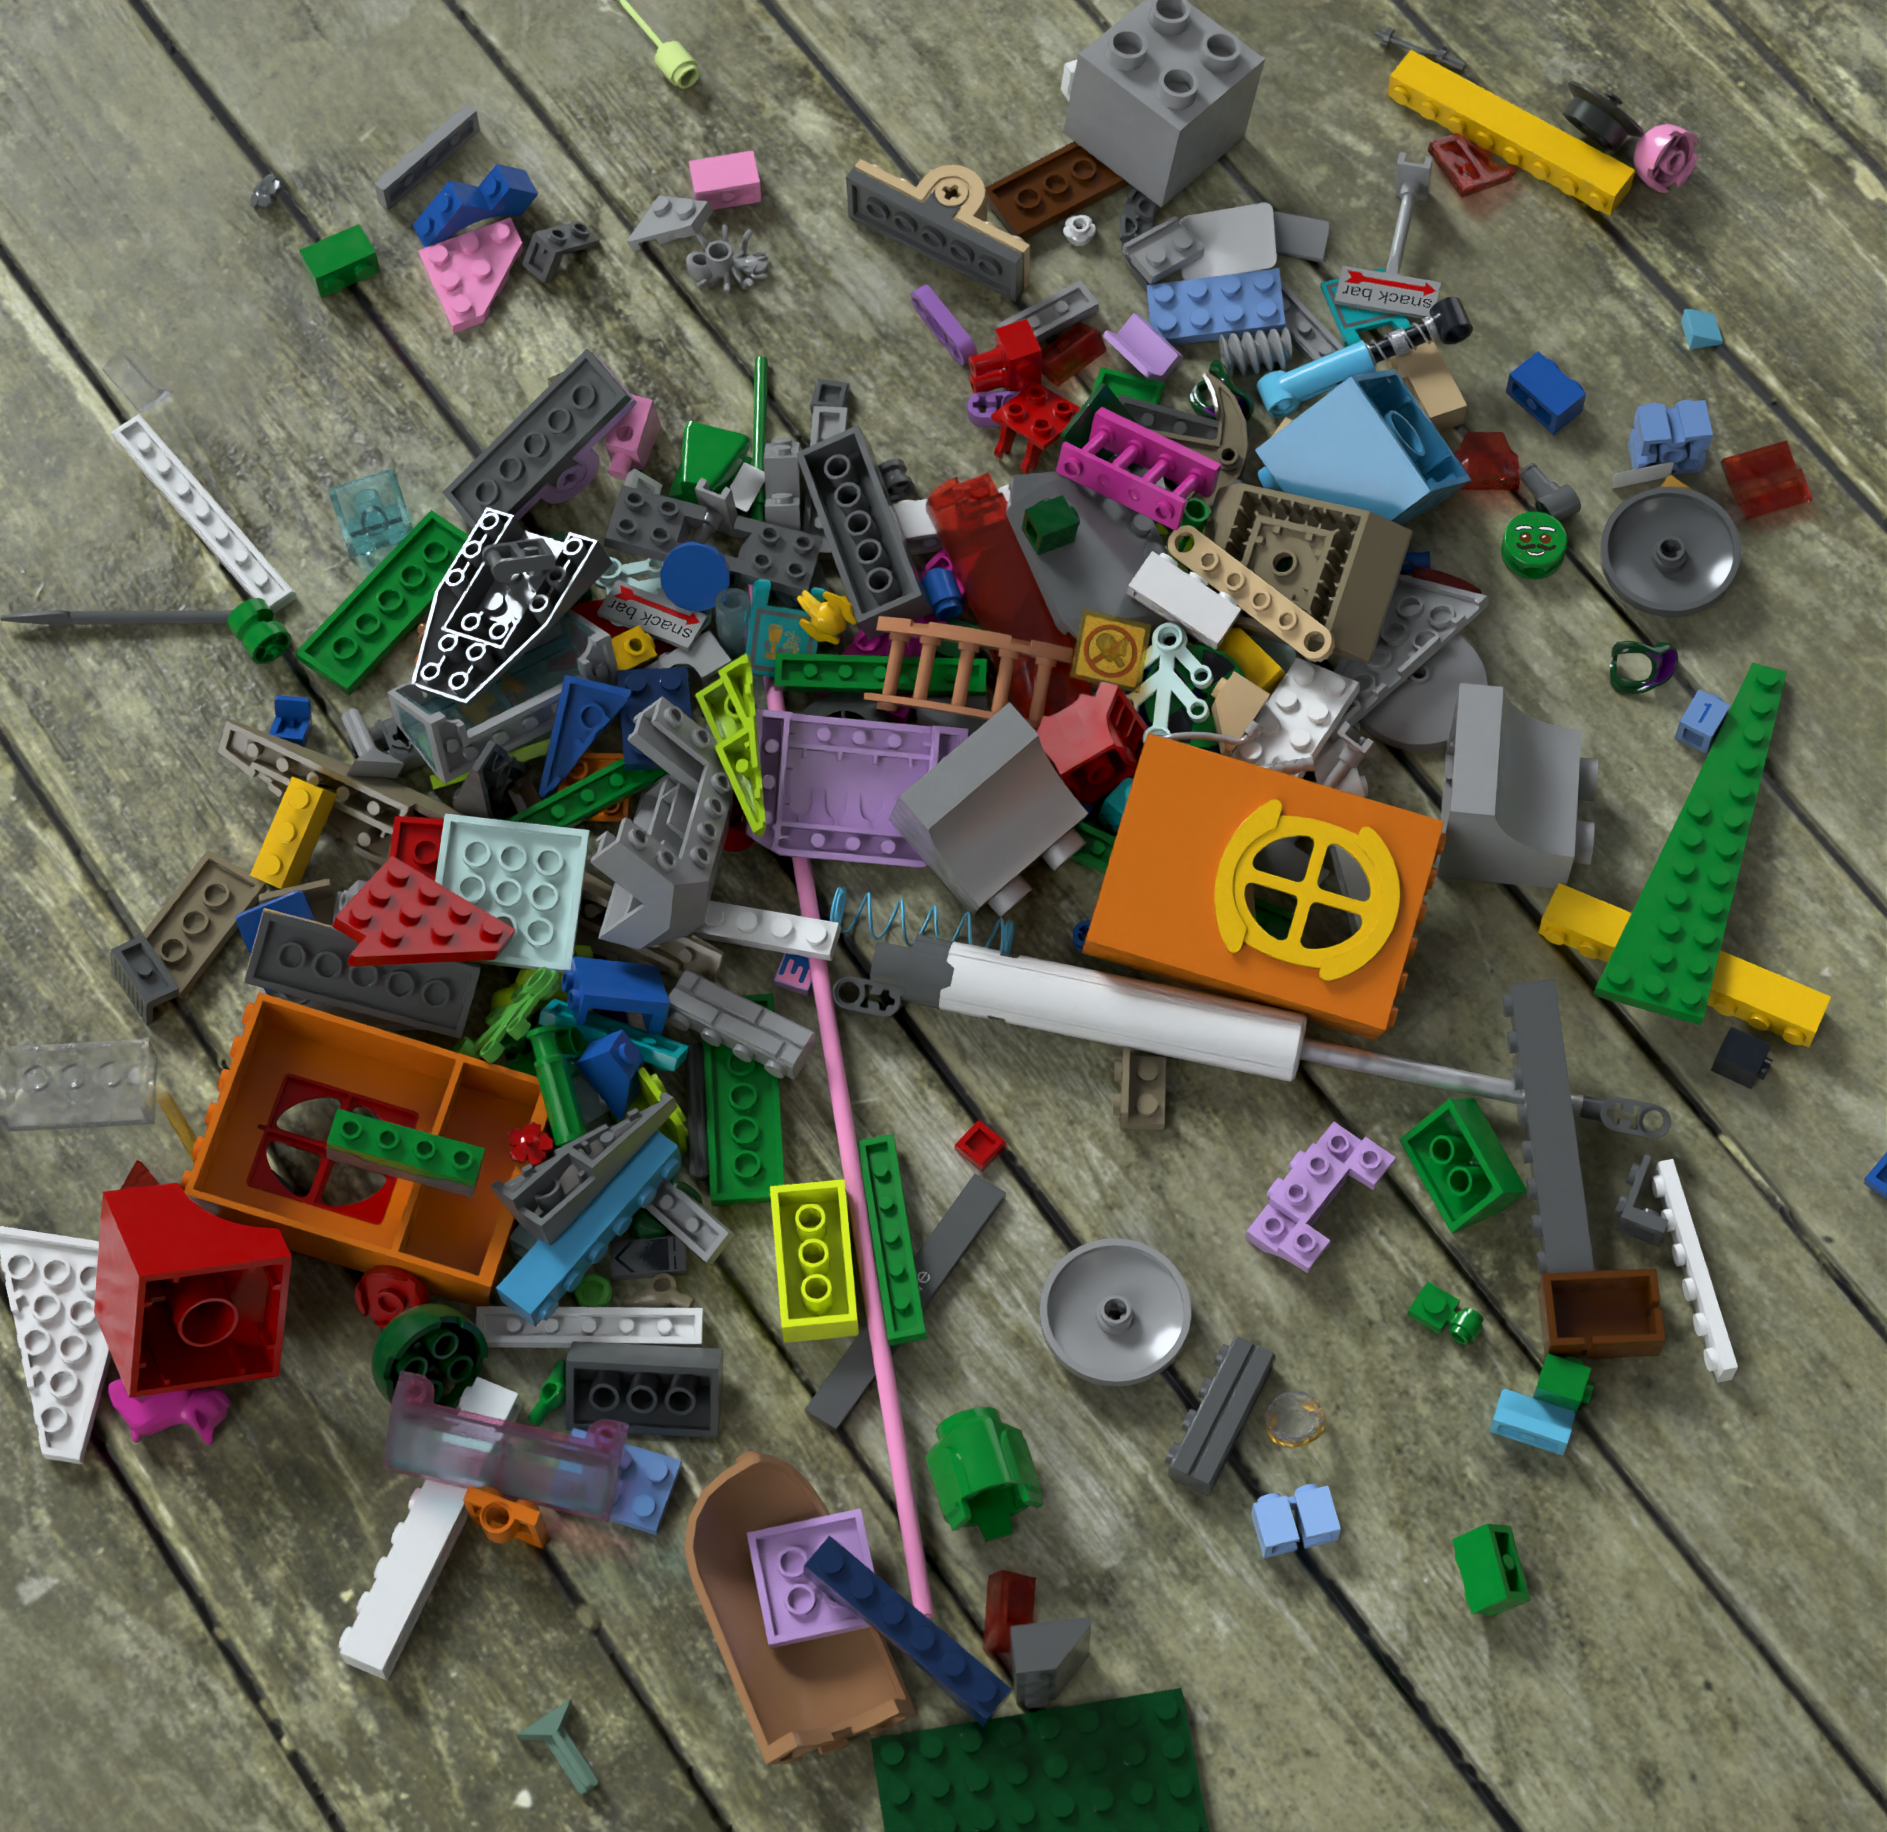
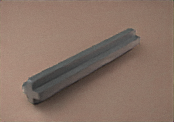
M701 1043L686 1044L689 1046L685 1060L689 1173L692 1181H706L709 1179L704 1049Z

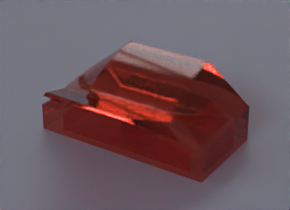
M1467 432L1458 450L1453 453L1472 479L1460 490H1519L1518 455L1511 450L1504 433Z

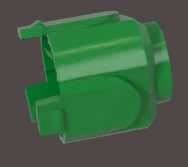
M992 1407L967 1409L951 1415L937 1426L936 1434L939 1441L929 1450L925 1458L943 1518L950 1525L952 1531H958L962 1527L978 1525L985 1542L1013 1535L1010 1516L1025 1510L1029 1506L1039 1508L1044 1505L1040 1482L1022 1430L1002 1422L997 1409Z

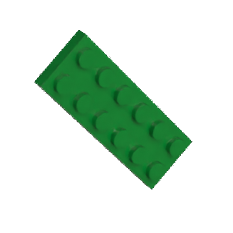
M430 510L295 652L297 660L350 696L430 611L437 587L469 535Z
M774 993L740 995L775 1013ZM703 1040L711 1206L771 1202L770 1186L785 1185L779 1078L768 1073L764 1068L765 1065L753 1059L751 1062H745L733 1054V1049L723 1044L716 1047Z

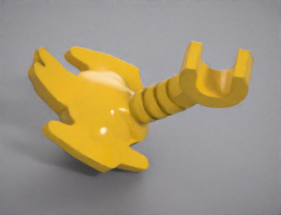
M804 590L802 596H798L797 601L811 617V622L801 619L799 625L818 642L827 641L838 644L840 639L835 635L846 629L847 621L853 625L857 623L852 604L846 596L840 597L827 591L823 593V598L828 602L820 603L808 591Z

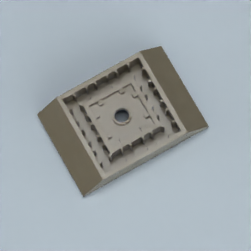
M1243 483L1219 487L1203 535L1326 627L1335 639V649H1333L1332 655L1370 664L1413 535L1412 530L1367 510ZM1282 558H1293V565L1288 571H1277V563ZM1210 584L1207 585V587L1213 590L1214 592L1218 594L1220 593ZM1242 609L1238 619L1232 626V628L1240 627L1249 636L1287 644ZM1317 634L1310 637L1307 645L1308 650L1319 651L1325 643L1324 636Z

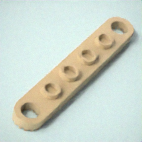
M1180 526L1177 531L1174 530L1168 539V549L1177 560L1204 578L1208 584L1219 592L1222 591L1232 596L1238 602V607L1306 659L1313 662H1321L1324 659H1328L1330 654L1332 655L1333 649H1335V639L1326 627L1192 526ZM1188 535L1193 536L1195 540L1193 548L1185 553L1180 552L1178 548L1179 542H1181L1180 539H1183L1184 536L1188 537ZM1317 634L1323 635L1325 639L1323 647L1316 652L1309 651L1307 645L1310 637Z

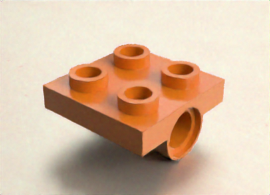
M472 1486L468 1487L463 1501L472 1523L482 1526L489 1540L502 1544L515 1538L536 1547L544 1548L549 1534L542 1514L538 1511V1506L524 1499H517L516 1503L502 1498L503 1494L500 1491L488 1486H482L481 1489Z

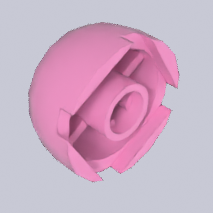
M1672 124L1655 126L1638 140L1634 153V168L1641 180L1649 187L1662 193L1670 192L1666 189L1668 186L1676 182L1677 187H1679L1692 173L1698 159V154L1694 153V143L1699 145V141L1692 132L1685 128Z

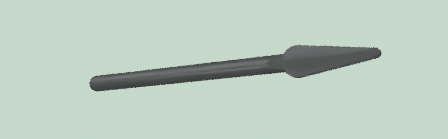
M54 610L1 615L0 620L58 626L72 624H227L228 617L233 610L73 612Z

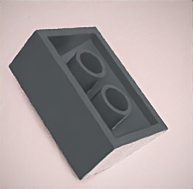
M1090 1617L1010 1627V1660L1016 1705L1025 1704L1027 1708H1039L1048 1705L1049 1700H1056L1089 1657Z

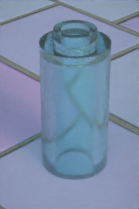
M737 588L725 589L718 593L715 598L717 642L732 662L746 652L751 617L750 597L745 591Z

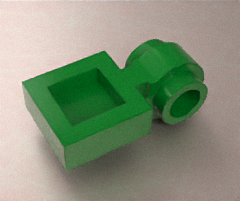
M1427 1281L1408 1309L1407 1316L1440 1335L1446 1325L1449 1326V1335L1462 1345L1474 1342L1483 1330L1482 1323L1484 1318L1481 1314L1468 1307L1456 1313L1455 1311L1459 1306L1460 1300Z

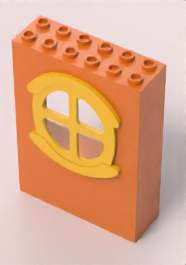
M1148 733L1082 953L1232 999L1305 1013L1309 1022L1376 1041L1383 1033L1387 1034L1389 1028H1393L1396 1020L1398 1007L1393 1006L1394 999L1398 998L1399 993H1402L1404 990L1408 972L1402 970L1404 965H1407L1409 958L1412 959L1418 937L1412 936L1413 931H1416L1418 925L1422 924L1428 903L1423 902L1422 899L1423 896L1427 895L1428 889L1433 887L1437 868L1432 867V864L1436 862L1438 854H1442L1446 843L1447 834L1442 833L1444 821ZM1295 836H1307L1314 842L1305 878L1301 882L1265 873L1253 867L1255 855L1264 847L1277 840ZM1337 845L1344 849L1361 866L1370 887V896L1367 901L1355 900L1319 888L1317 884L1328 846ZM1254 883L1295 896L1297 906L1288 937L1285 940H1278L1269 935L1252 917L1244 896L1246 885ZM1313 903H1320L1354 913L1362 919L1360 929L1352 937L1340 944L1320 949H1307L1301 945L1302 933L1310 906Z

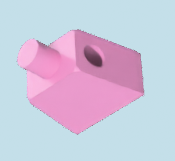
M633 394L631 395L638 403L607 433L605 439V447L611 460L607 473L620 480H626L630 468L644 469L662 427L653 400Z

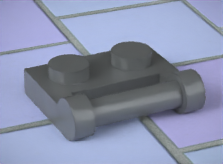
M543 538L491 544L482 551L483 561L491 567L493 577L499 582L509 581L513 574L526 572L528 576H539L546 574L547 569L556 568L555 554Z

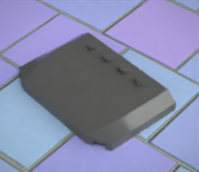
M1056 471L1013 476L1008 487L1010 499L1007 503L1006 515L1056 627L1064 635L1071 633L1081 643L1085 617L1091 616L1144 629L1142 647L1152 645V635L1155 629L1169 621L1129 596L1127 590L1128 585L1152 551L1158 555L1161 553L1169 555L1153 519L1056 473ZM1063 495L1069 506H1073L1076 509L1080 518L1075 542L1037 556L1021 529L1025 509L1034 506L1040 500L1046 498L1053 499ZM1187 634L1188 640H1191L1192 636ZM1173 636L1167 637L1164 644L1176 642V638Z

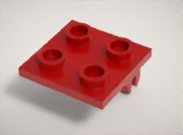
M1034 381L991 415V420L1001 425L999 441L995 447L994 456L1002 460L1003 452L1009 455L1017 433L1028 439L1020 471L1024 474H1029L1030 468L1036 469L1042 450L1048 448L1061 437V432L1080 410V407Z

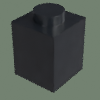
M1731 1026L1710 1071L1752 1089L1757 1077L1762 1080L1765 1079L1773 1060L1767 1058L1771 1044Z

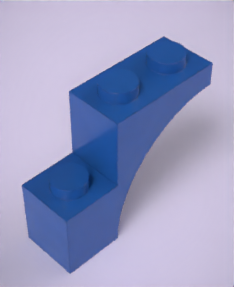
M496 164L479 186L449 180L412 226L422 245L426 248L446 241L463 228L484 219L497 216L520 217L537 197L538 192L526 170Z

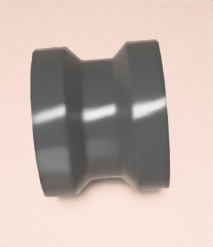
M891 459L879 465L891 501L900 500L912 492L914 484L911 477L906 475L907 468L903 460Z

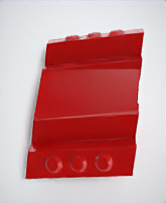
M1101 682L1095 697L1080 694L1077 701L1057 714H1053L1050 717L1043 716L1036 732L1039 735L1047 758L1064 784L1077 800L1086 802L1089 805L1116 789L1126 777L1134 778L1144 746L1143 735L1149 727L1119 685Z

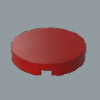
M390 1265L375 1266L365 1271L355 1288V1302L359 1311L365 1317L369 1315L374 1319V1324L381 1329H384L393 1318L403 1311L414 1306L430 1304L428 1292L416 1276L402 1268Z

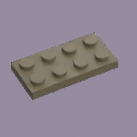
M210 850L205 852L142 933L178 986V997L182 1000L237 930L236 916L254 908L259 901V895L265 893L268 889L265 882L250 876V873Z

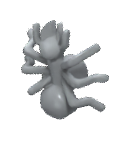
M727 225L722 226V240H716L708 244L700 231L695 235L700 241L704 252L694 251L689 253L686 258V266L689 275L693 279L700 281L696 283L697 288L704 287L707 291H711L718 279L724 277V292L730 294L731 272L743 290L748 289L749 286L752 287L754 281L749 278L744 280L739 272L740 270L746 276H751L755 281L767 279V275L762 274L768 268V262L766 261L768 256H766L765 251L752 253L745 258H741L747 253L748 241L752 235V230H746L742 238L741 248L733 256L732 248L728 241Z

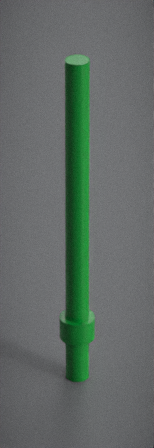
M759 356L755 358L752 466L764 471L768 359L764 356ZM765 481L749 508L751 519L764 522L766 500Z

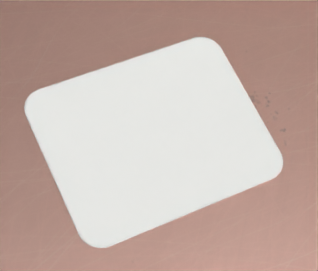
M1257 203L1183 217L1179 222L1205 248L1203 257L1182 268V276L1185 280L1268 269L1273 267L1277 261L1273 208L1269 203Z

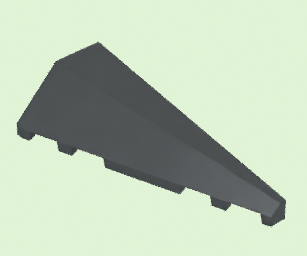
M665 1092L660 1095V1102L641 1112L635 1108L627 1112L628 1118L610 1128L604 1124L555 1150V1157L536 1167H533L531 1163L522 1167V1174L503 1184L499 1179L490 1185L493 1193L526 1231L551 1246L677 1109L674 1097Z

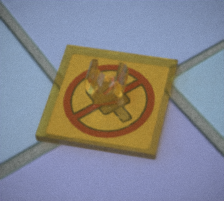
M1083 609L1070 677L1096 684L1101 682L1119 685L1122 690L1139 693L1151 625Z

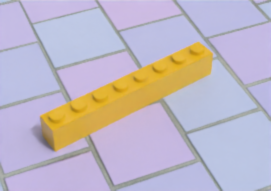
M1413 50L1409 51L1390 75L1387 96L1396 103L1413 109L1424 118L1433 120L1448 128L1452 133L1461 135L1476 143L1481 149L1489 150L1503 158L1507 163L1516 165L1531 173L1535 178L1544 180L1559 188L1563 193L1576 197L1587 203L1594 210L1611 216L1631 190L1635 169Z
M1558 883L1542 917L1538 934L1543 935L1553 944H1564L1574 948L1584 957L1590 959L1597 958L1608 963L1631 913ZM1720 950L1707 1005L1713 1007L1715 1011L1724 1016H1735L1747 1021L1750 1026L1757 1030H1768L1780 1035L1790 1044L1804 1045L1809 1048L1831 996Z

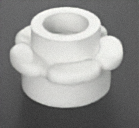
M1071 216L1065 221L1064 235L1075 246L1088 244L1096 233V226L1092 224V219L1088 216Z

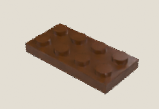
M1074 141L985 187V197L989 206L1011 235L1019 236L1024 240L1127 186L1128 182Z

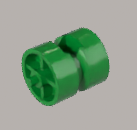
M252 598L241 603L228 617V628L239 641H243L244 649L257 664H266L277 659L290 646L291 635L280 621H276V615L262 598Z

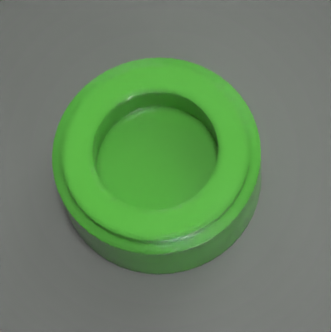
M590 1274L583 1277L580 1284L574 1290V1296L578 1307H609L613 1299V1292L609 1281L605 1277L598 1274Z

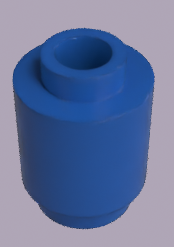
M941 567L928 571L922 579V584L933 611L931 614L935 615L939 621H947L949 616L953 618L959 617L963 612L964 600L953 571Z

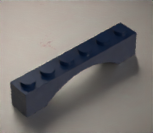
M830 1535L804 1564L803 1575L831 1599L860 1617L893 1643L919 1666L954 1703L983 1727L986 1726L1009 1698L1012 1691L1011 1687Z

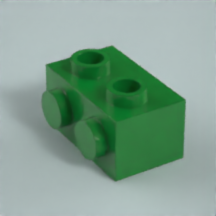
M360 224L299 250L304 270L320 298L338 293L349 285L367 280L374 274L381 272L376 252Z
M1487 1523L1452 1539L1455 1561L1460 1569L1465 1588V1600L1469 1605L1471 1614L1497 1616L1531 1601L1511 1526Z

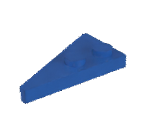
M565 675L538 796L544 798L551 796L631 698L633 690Z

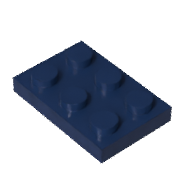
M687 667L617 670V687L633 690V695L619 711L625 771L663 769L628 741V736L635 729L634 717L662 696L692 719Z

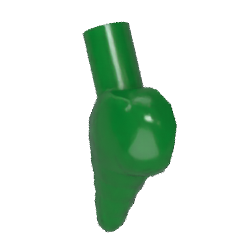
M560 1359L555 1364L551 1374L541 1387L538 1403L527 1417L528 1420L537 1426L541 1425L551 1410H556L566 1399V1361L564 1359Z

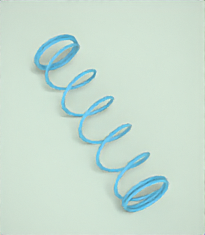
M841 886L837 888L832 903L830 921L839 923L843 934L848 933L854 927L868 898L869 926L873 938L880 940L887 933L901 905L903 937L909 947L913 946L914 942L909 943L906 935L905 904L903 898L898 901L887 927L877 937L875 936L872 924L870 892L865 894L850 927L847 930H843L841 922L846 903V888ZM933 905L919 934L923 935L934 911L935 936L939 938L938 909L936 905ZM967 911L964 914L952 941H956L961 931V928L966 918L968 917V939L969 945H972L971 914L969 913V911ZM1001 917L996 922L985 948L989 947L1001 922L1000 951L1010 954L1015 921L1009 919L1004 926V920Z

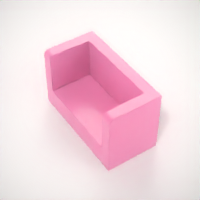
M753 151L689 161L691 184L695 200L708 201L713 210L762 202L760 180Z

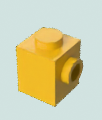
M640 625L611 639L618 670L640 669L648 665L657 656L653 639L648 633H644Z

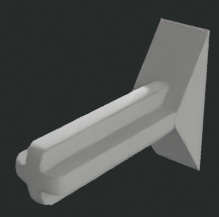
M353 708L349 712H344L341 719L359 756L352 764L347 775L397 778L405 763L376 748L368 728L357 709Z

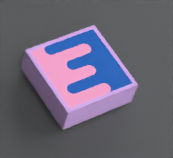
M784 953L774 978V986L809 996L813 984L808 957Z

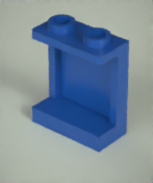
M572 957L571 970H564L561 987L562 991L567 994V1007L569 1011H572L576 1025H584L587 1011L590 1008L641 1013L647 1033L662 1035L670 1002L657 966Z

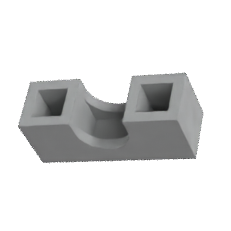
M707 631L698 636L689 652L678 648L671 653H663L652 664L643 669L687 667L688 681L695 683L702 690L709 686L710 683L720 679L718 670L732 661L712 633Z

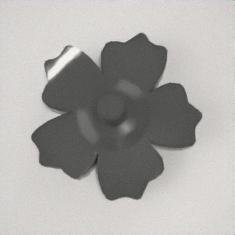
M274 173L268 174L263 180L260 179L254 186L251 196V206L257 210L259 207L270 209L274 205L279 192L283 190V183L278 181L279 179Z

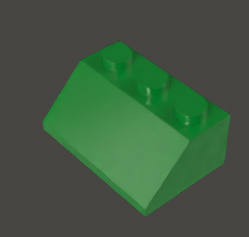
M1450 1098L1399 1139L1451 1233L1461 1231L1504 1211L1527 1193L1524 1183L1475 1098Z

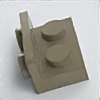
M1123 1048L1122 1060L1115 1059L1114 1081L1121 1082V1093H1114L1113 1115L1120 1116V1129L1164 1130L1166 1057L1130 1056V1048Z

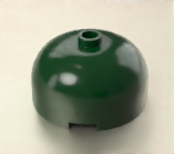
M433 1303L414 1306L397 1315L382 1330L372 1353V1376L381 1395L399 1414L410 1419L412 1416L429 1414L436 1418L459 1406L464 1390L468 1386H473L482 1367L483 1359L488 1358V1346L483 1333L469 1318L457 1309ZM436 1368L451 1382L457 1383L454 1389L445 1396H442L444 1391L443 1384L432 1373Z

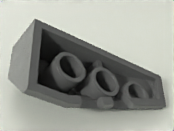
M489 740L470 770L463 786L456 790L452 799L454 809L471 817L505 820L514 806L507 794V790L516 785L518 778L527 775L525 764L517 761V758L508 754L497 743Z

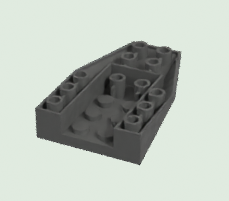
M486 507L435 591L411 683L417 685L422 692L470 707L613 564L599 541L569 532L564 542L524 531L514 515ZM543 538L555 554L556 568L547 569L546 574L528 576L526 572L513 574L512 578L506 582L497 581L492 575L491 567L486 565L482 558V551L488 545Z

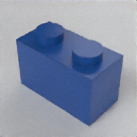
M1539 351L1509 374L1506 393L1553 435L1582 413L1586 398V392H1584L1582 386L1577 381L1568 378L1553 360L1547 359Z

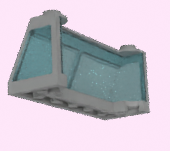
M569 609L470 707L431 694L423 696L422 690L413 683L403 684L387 692L397 726L435 775L444 783H447L472 769L489 740L497 743L509 752L552 730L565 675L617 686L616 672L618 669L610 634L572 609Z

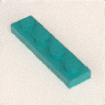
M553 999L541 1010L538 1024L544 1026L558 1024V1026L574 1025L581 1031L587 1045L593 1040L623 1029L643 1055V1061L651 1063L652 1067L661 1071H675L686 1060L689 1049L688 1045L656 1034L647 1033L645 1030L591 1011H587L584 1025H576L573 1013L568 1010L567 1003L557 999Z

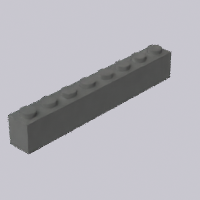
M1555 979L1510 984L1507 990L1508 995H1502L1504 1017H1511L1513 1030L1507 1031V1043L1509 1053H1516L1517 1067L1512 1068V1081L1514 1090H1520L1522 1104H1517V1119L1519 1127L1525 1126L1527 1141L1521 1142L1524 1164L1530 1163L1532 1178H1526L1528 1199L1529 1201L1535 1200L1537 1215H1531V1224L1534 1238L1540 1237L1542 1252H1536L1538 1274L1594 1271Z

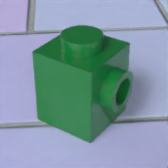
M1547 1353L1533 1398L1572 1410L1576 1415L1580 1403L1588 1405L1595 1384L1588 1381L1592 1368L1584 1366V1363L1577 1358L1571 1356H1563L1561 1358Z

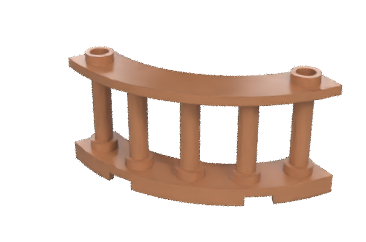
M879 616L876 630L890 633L889 640H892L882 694L864 693V700L877 702L876 709L897 713L898 707H906L988 721L1007 705L1015 660H1019L1020 655L1036 658L1035 664L1038 665L1029 718L1025 719L1035 731H1038L1044 715L1052 668H1056L1057 662L1071 663L1074 649L1036 640L1028 642L1014 639L1012 635L936 622L921 624L914 623L912 619ZM911 637L920 638L919 643L923 645L913 698L896 696L905 645L910 643ZM941 641L958 643V649L961 650L951 704L927 701L936 648L941 646ZM980 647L998 650V657H1001L991 712L965 707L975 653H979Z

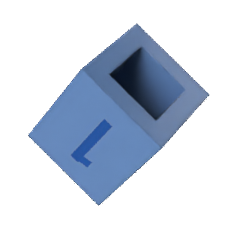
M1698 690L1679 722L1675 739L1706 754L1718 735L1731 705L1725 703L1715 694H1707Z

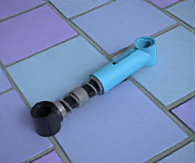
M1457 297L1442 299L1432 306L1429 312L1430 316L1425 317V319L1423 318L1422 323L1416 324L1413 322L1412 326L1408 329H1398L1389 333V336L1385 334L1384 339L1377 342L1371 340L1370 345L1362 340L1287 373L1285 371H1274L1266 374L1258 381L1257 390L1268 415L1272 418L1285 417L1293 413L1300 403L1335 389L1350 376L1375 372L1377 363L1383 360L1389 362V358L1395 355L1397 358L1401 357V355H1406V353L1411 352L1410 349L1417 350V346L1427 342L1430 344L1431 341L1437 342V340L1447 345L1460 343L1473 332V326L1461 300Z

